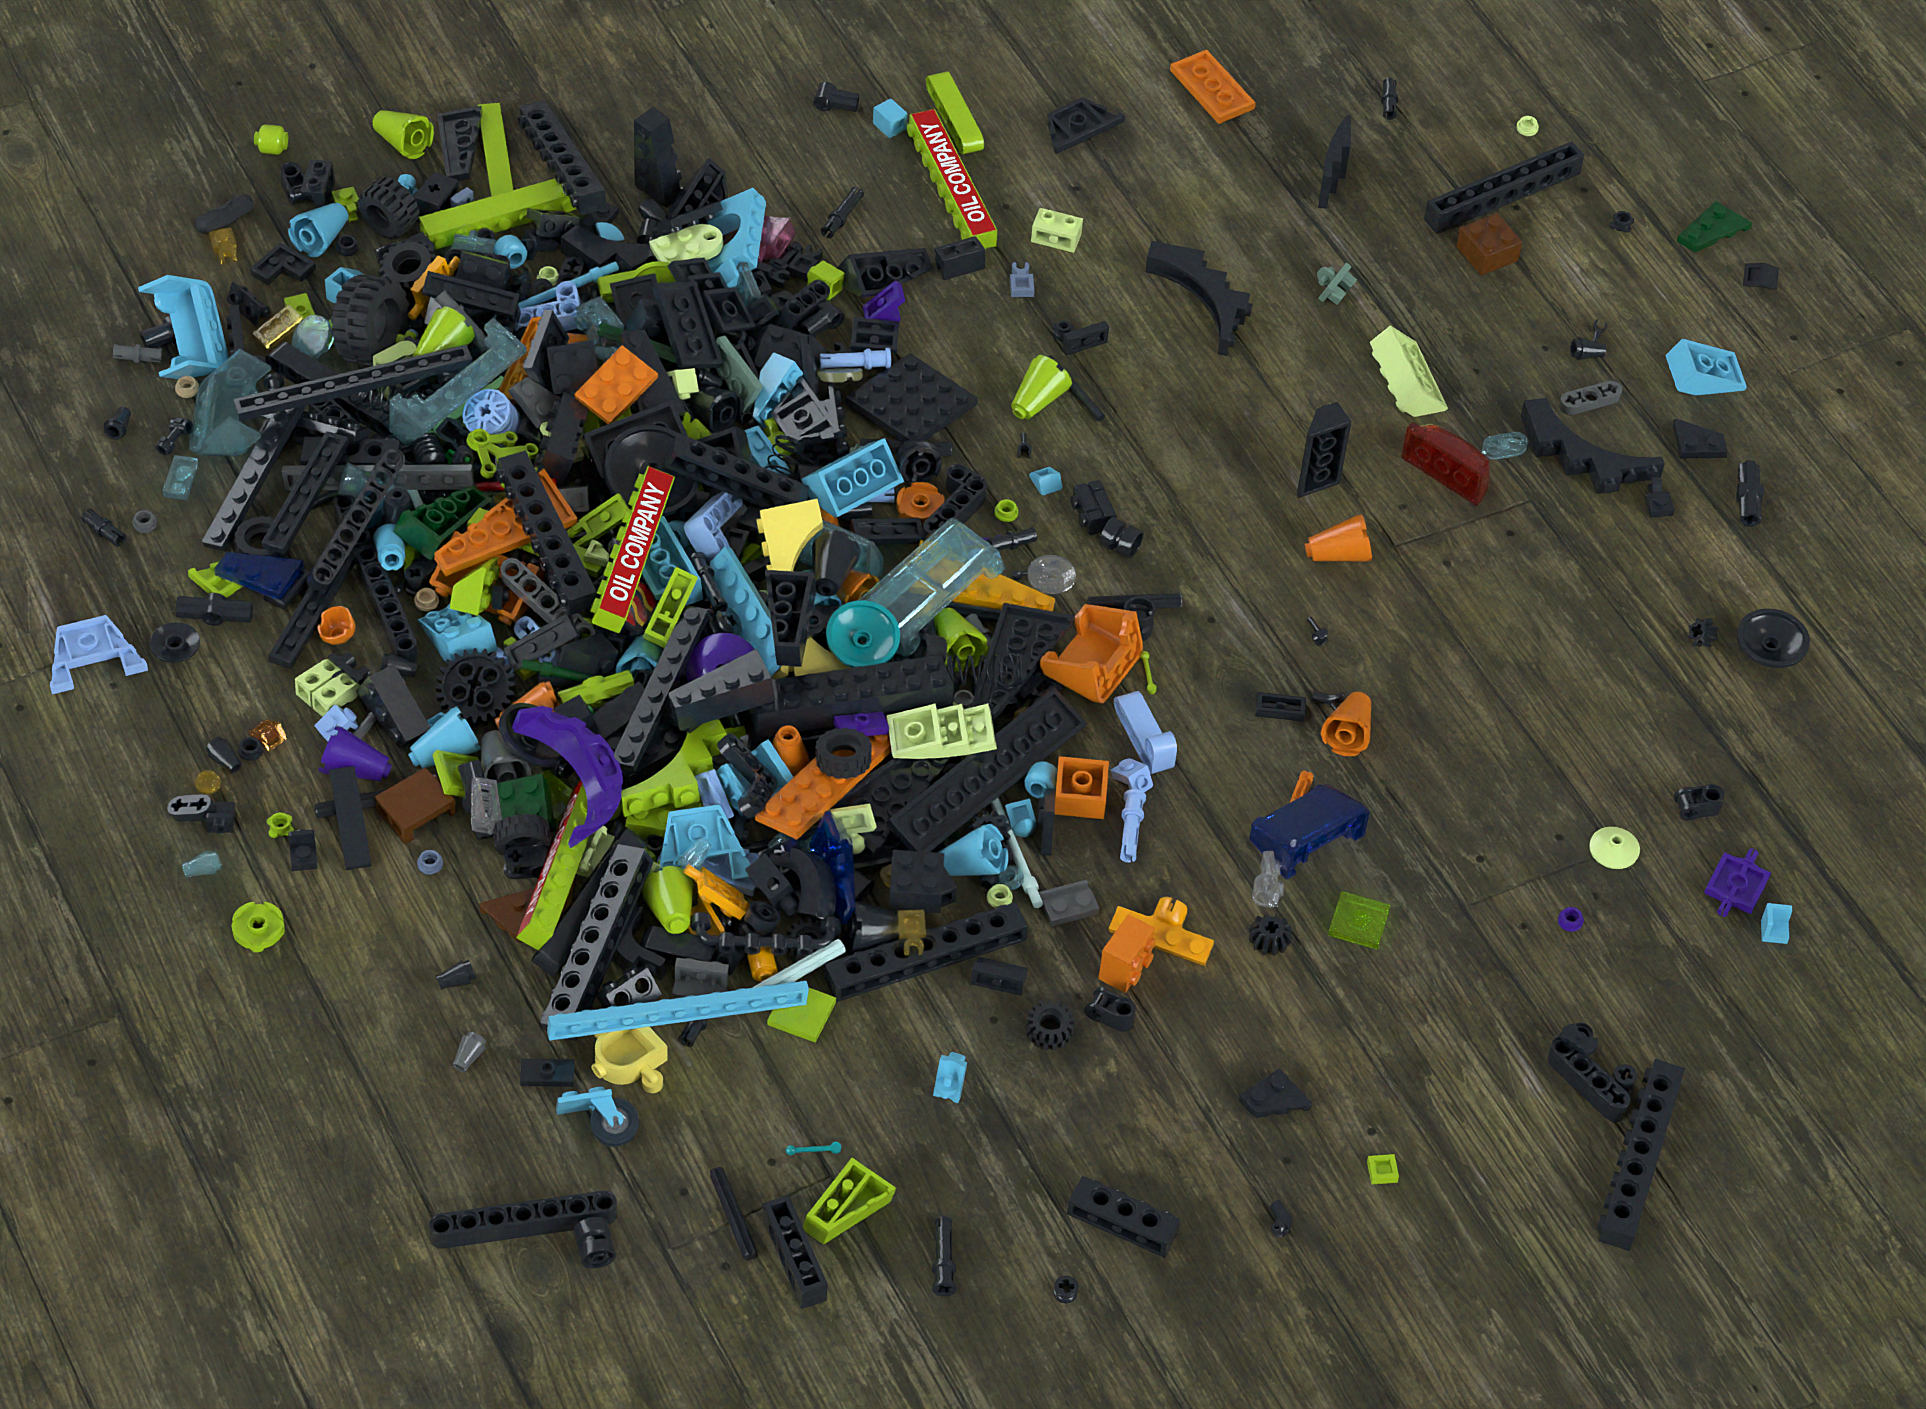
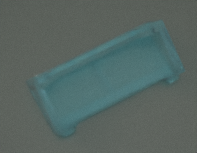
M494 318L485 324L487 337L484 344L487 346V351L425 401L417 394L413 395L411 399H404L399 393L390 400L389 431L405 445L423 436L527 353V347Z
M950 518L859 600L880 604L893 614L900 628V643L896 654L907 658L918 648L921 641L919 630L983 572L986 577L993 579L1006 568L999 551L959 520Z

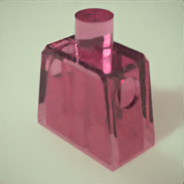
M764 216L758 262H762L763 258H779L794 239L796 233L790 218Z

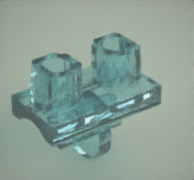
M471 230L469 236L455 234L451 249L493 254L496 240L477 237V231Z

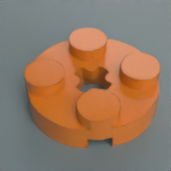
M926 482L911 483V487L906 489L903 487L897 495L896 507L899 512V518H920L921 524H924L944 503L943 494L941 496L938 488ZM923 501L924 505H917V503Z

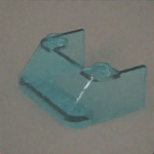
M239 349L203 380L197 392L193 430L189 443L190 451L197 455L239 456L244 454L252 444L261 438V433L239 421L233 399L256 394L257 381L271 370V366Z

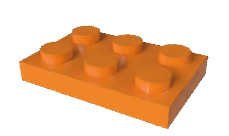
M622 345L574 394L575 399L604 422L611 424L616 422L658 378V373Z

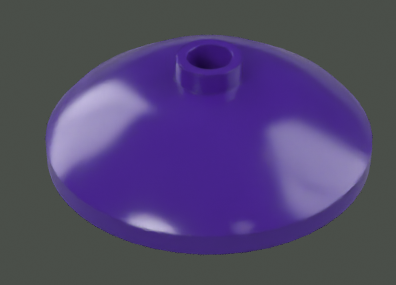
M717 633L702 639L695 646L686 666L688 683L717 669L719 665H725L755 649L748 641L731 633Z

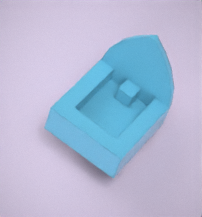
M1030 799L1005 805L1013 833L1020 837L1031 835L1035 831L1037 823Z

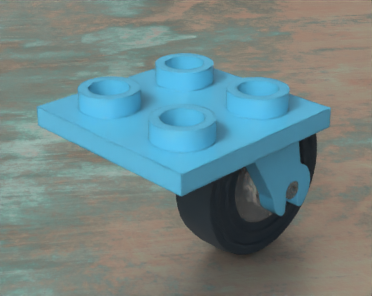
M595 1087L589 1089V1093L584 1094L570 1091L563 1093L562 1097L558 1098L556 1106L557 1115L591 1109L593 1111L590 1120L592 1133L598 1141L607 1146L617 1147L625 1145L637 1133L639 1117L636 1109L624 1099L612 1098L611 1089L605 1090L604 1087Z

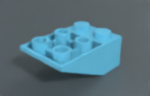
M449 604L447 608L431 611L425 617L418 619L419 624L445 662L447 659L454 662L455 653L463 657L464 649L468 651L469 655L473 653L474 648L477 649L478 654H481L484 649H487L488 654L498 650L491 624L480 615L449 609Z

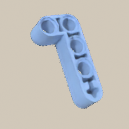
M571 281L561 282L556 287L557 301L520 309L521 315L517 330L528 326L531 318L542 317L544 310H553L565 331L579 328L583 324L584 319L576 285ZM496 315L493 316L492 319H491V323H490V324H491L492 330H493V326H494V322H495ZM502 327L499 329L498 334L501 336L508 335L510 328Z
M724 491L711 497L684 524V530L696 552H702L706 555L707 563L711 562L724 546L729 547L720 527L743 504L741 498Z
M1139 691L1115 697L1114 707L1142 763L1148 766L1150 774L1173 768L1177 753L1175 737L1171 731L1161 732L1142 694Z

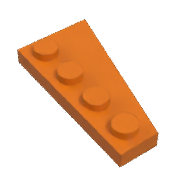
M541 317L531 318L498 389L507 397L511 404L518 403L508 390L526 377L529 378L523 368L524 360L528 356L531 341L535 337L538 321Z

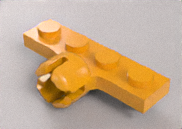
M1160 898L1152 916H1145L1120 906L1117 907L1109 926V932L1115 933L1129 914L1155 927L1154 939H1156L1154 948L1202 966L1206 965L1214 945V940L1182 928L1187 915V906L1181 901L1176 900L1171 912L1173 903H1171L1172 898Z

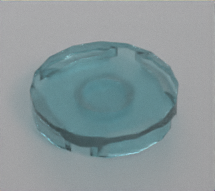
M308 316L296 327L292 338V346L317 360L321 358L319 356L322 353H326L333 342L331 334L333 327L322 316Z

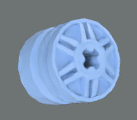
M494 389L478 391L469 398L463 409V422L470 432L475 429H483L489 435L503 434L506 431L516 433L522 417L507 397ZM502 443L494 444L500 448L506 447Z

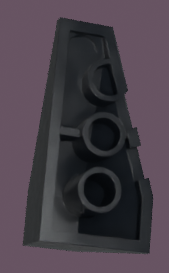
M926 248L850 254L837 267V269L845 273L844 288L860 297L876 296L894 281L902 285L933 268Z

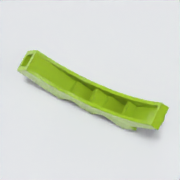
M719 719L703 723L691 733L687 732L682 748L666 767L649 779L622 790L620 806L624 817L673 803L675 808H679L700 801L698 783L694 776L713 770L712 757L722 754L718 749L717 743L726 735V731Z

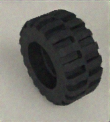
M360 274L350 278L342 285V290L337 293V300L332 308L334 312L333 316H331L333 327L331 334L334 337L333 343L338 349L337 352L346 361L373 366V356L395 345L397 335H405L409 330V317L407 315L409 313V302L405 298V291L392 278Z

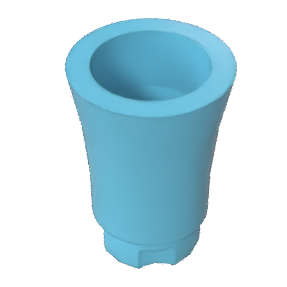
M385 524L379 527L373 536L379 562L388 571L392 569L398 570L402 567L405 560L407 542L393 532L395 524Z

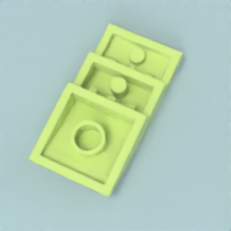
M932 704L887 715L893 758H944L997 749L991 711L988 704L964 709L962 704L938 710L936 705Z

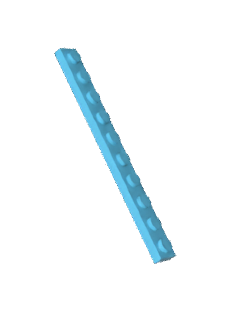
M792 981L772 986L764 985L750 989L741 988L736 991L713 992L699 996L690 995L685 998L662 999L656 1002L635 1003L619 1007L611 1006L605 1009L584 1010L569 1014L560 1013L549 1016L547 1034L550 1041L801 1006L807 1003L809 988L807 981Z

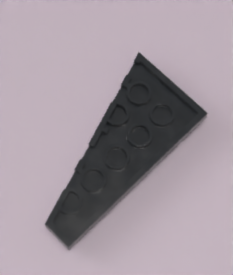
M954 756L925 759L894 758L860 780L831 809L870 804L877 827L874 831L858 834L864 838V849L873 858L893 833L886 822L929 788Z

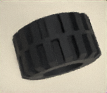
M379 178L358 197L357 204L359 205L358 209L362 214V218L374 232L390 240L398 239L419 219L418 205L413 199L412 194L392 178Z
M406 240V243H396L397 246H391L388 249L389 252L384 253L382 256L384 260H381L379 264L381 267L379 269L381 277L392 278L405 291V298L409 303L415 300L411 292L414 282L422 276L428 265L436 259L433 249L429 248L427 243H421L420 240H415L414 242ZM418 268L413 273L404 275L409 270Z

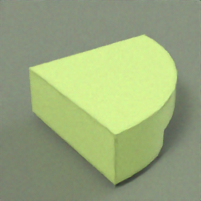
M592 540L584 555V561L606 567L609 561V554L602 547L601 543Z

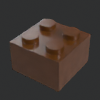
M1496 213L1460 227L1456 247L1479 274L1484 275L1517 262L1522 241L1499 214Z

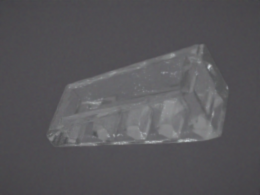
M473 777L471 795L472 831L493 834L494 825L502 820L497 781ZM481 789L489 790V793L481 792Z

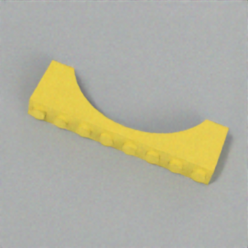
M818 499L760 510L761 518L756 519L759 534L764 533L765 542H761L764 557L769 556L770 565H766L767 570H794L797 559L806 544L823 529ZM809 638L806 642L802 667L789 666V672H794L795 676L851 667L841 663L831 652L820 646L813 638Z

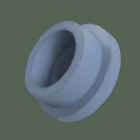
M426 850L419 856L417 866L424 874H435L442 869L443 859L438 852Z

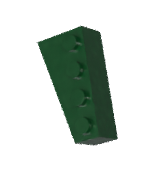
M472 485L451 493L450 497L435 499L432 504H422L414 511H404L393 532L432 561L435 558L434 553L450 541L454 531L462 534L467 527V522L478 508L484 509L490 505L492 499Z

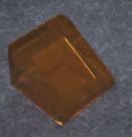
M269 719L264 720L248 732L249 736L257 738L267 751H271L287 739L281 724Z

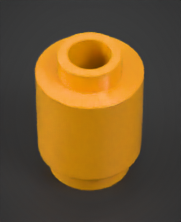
M760 947L758 954H747L754 980L763 982L778 973L771 948Z

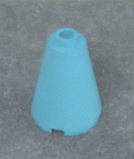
M332 203L296 215L289 222L291 223V228L288 229V234L291 242L298 251L309 253L307 255L309 257H318L327 250L348 221V212L341 204Z
M643 635L635 637L618 661L616 674L629 670L634 680L635 675L641 669H651L654 671L663 653L662 647L643 639Z
M457 706L450 709L410 747L412 752L408 756L415 767L420 765L423 769L434 766L432 754L436 750L469 755L481 749L466 719L462 720L459 714L461 712Z
M992 824L982 825L938 852L944 853V867L950 876L997 875L1005 871L1008 865L1007 848H1002L1000 842L1004 838L997 827Z

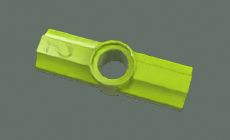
M629 670L604 678L603 676H594L585 680L582 685L560 691L557 695L560 705L580 694L587 705L591 708L604 706L611 699L617 698L627 687L633 686L634 680Z

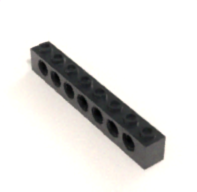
M545 100L519 106L520 115L517 116L519 127L521 129L524 128L527 139L532 140L535 151H539L542 162L547 163L549 172L554 174L557 184H561L564 195L569 196L572 207H576L581 215L606 209L604 187Z
M1572 141L1428 200L1424 221L1436 234L1579 175L1585 155Z
M526 450L498 458L499 469H496L497 479L499 483L504 484V491L508 501L512 500L515 516L522 520L524 534L526 536L529 535L531 538L530 542L533 552L535 554L538 553L540 556L539 561L542 570L547 571L549 574L548 580L551 588L556 589L558 592L557 598L560 606L565 607L570 615L591 609L595 598H597V591Z
M618 844L615 852L611 855L609 866L605 875L600 880L596 896L591 900L587 917L581 923L577 940L572 944L567 963L562 967L561 977L557 986L552 990L548 1007L542 1013L541 1025L546 1032L549 1016L591 1009L596 998L595 994L599 991L653 865V860L645 849ZM571 1037L564 1039L577 1041L579 1037Z
M1016 902L1000 905L996 909L984 913L978 912L971 917L953 920L949 924L937 928L932 927L919 934L907 935L891 943H882L866 951L861 950L841 959H833L825 964L824 979L832 996L836 997V1002L1026 941L1028 925Z
M1658 1059L1654 1060L1652 1068L1646 1067L1642 1082L1647 1083L1645 1089L1640 1087L1636 1103L1640 1104L1639 1110L1633 1109L1629 1123L1633 1124L1634 1127L1633 1130L1627 1129L1623 1144L1627 1145V1150L1620 1151L1616 1165L1620 1166L1621 1169L1620 1172L1614 1171L1610 1187L1615 1189L1613 1194H1607L1603 1208L1608 1209L1607 1215L1601 1214L1597 1230L1601 1231L1600 1242L1630 1251L1685 1068Z

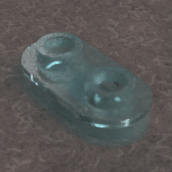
M1520 432L1489 436L1483 442L1482 453L1489 459L1521 455L1527 449L1528 439Z

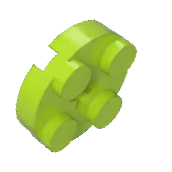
M255 902L246 903L237 909L232 918L234 939L241 946L250 948L253 952H261L265 948L274 945L285 932L281 911L269 902H263L264 905H255ZM253 923H264L261 928L255 929L253 927Z

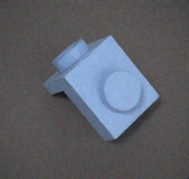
M334 705L314 725L327 741H329L331 735H337L338 731L334 730L336 725L342 726L346 730L350 727L357 730L359 727L355 721L357 716L349 708L342 709L337 705Z
M1129 758L1122 760L1118 766L1110 770L1113 779L1128 784L1130 790L1136 789L1146 792L1153 787L1146 764Z

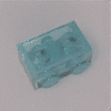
M601 296L576 306L577 317H575V323L579 330H583L586 333L588 341L594 340V345L600 352L613 347L602 346V336L597 334L598 327L601 322L624 329V325Z

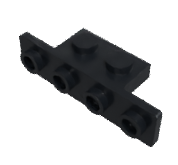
M828 382L830 399L820 401V403L840 429L843 436L814 444H824L836 440L837 452L840 458L850 452L849 444L845 441V437H848L845 423H842V420L845 419L844 409L842 405L840 406V402H843V397L840 389H836L833 382Z

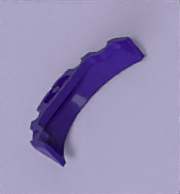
M545 706L521 709L518 711L513 723V731L539 740L561 754L575 769L585 788L588 804L587 816L584 825L576 826L568 842L569 847L572 848L605 825L615 813L622 796L623 776L620 764L614 758V752L600 734L595 735L585 727L586 723L576 717L568 718L552 712L553 708Z

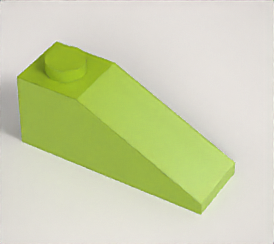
M675 567L644 632L643 639L665 648L696 584L697 576Z

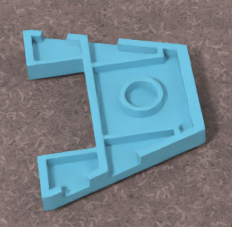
M720 804L669 812L659 871L663 870L662 867L676 866V862L728 855L732 881L750 878L745 869L751 864Z

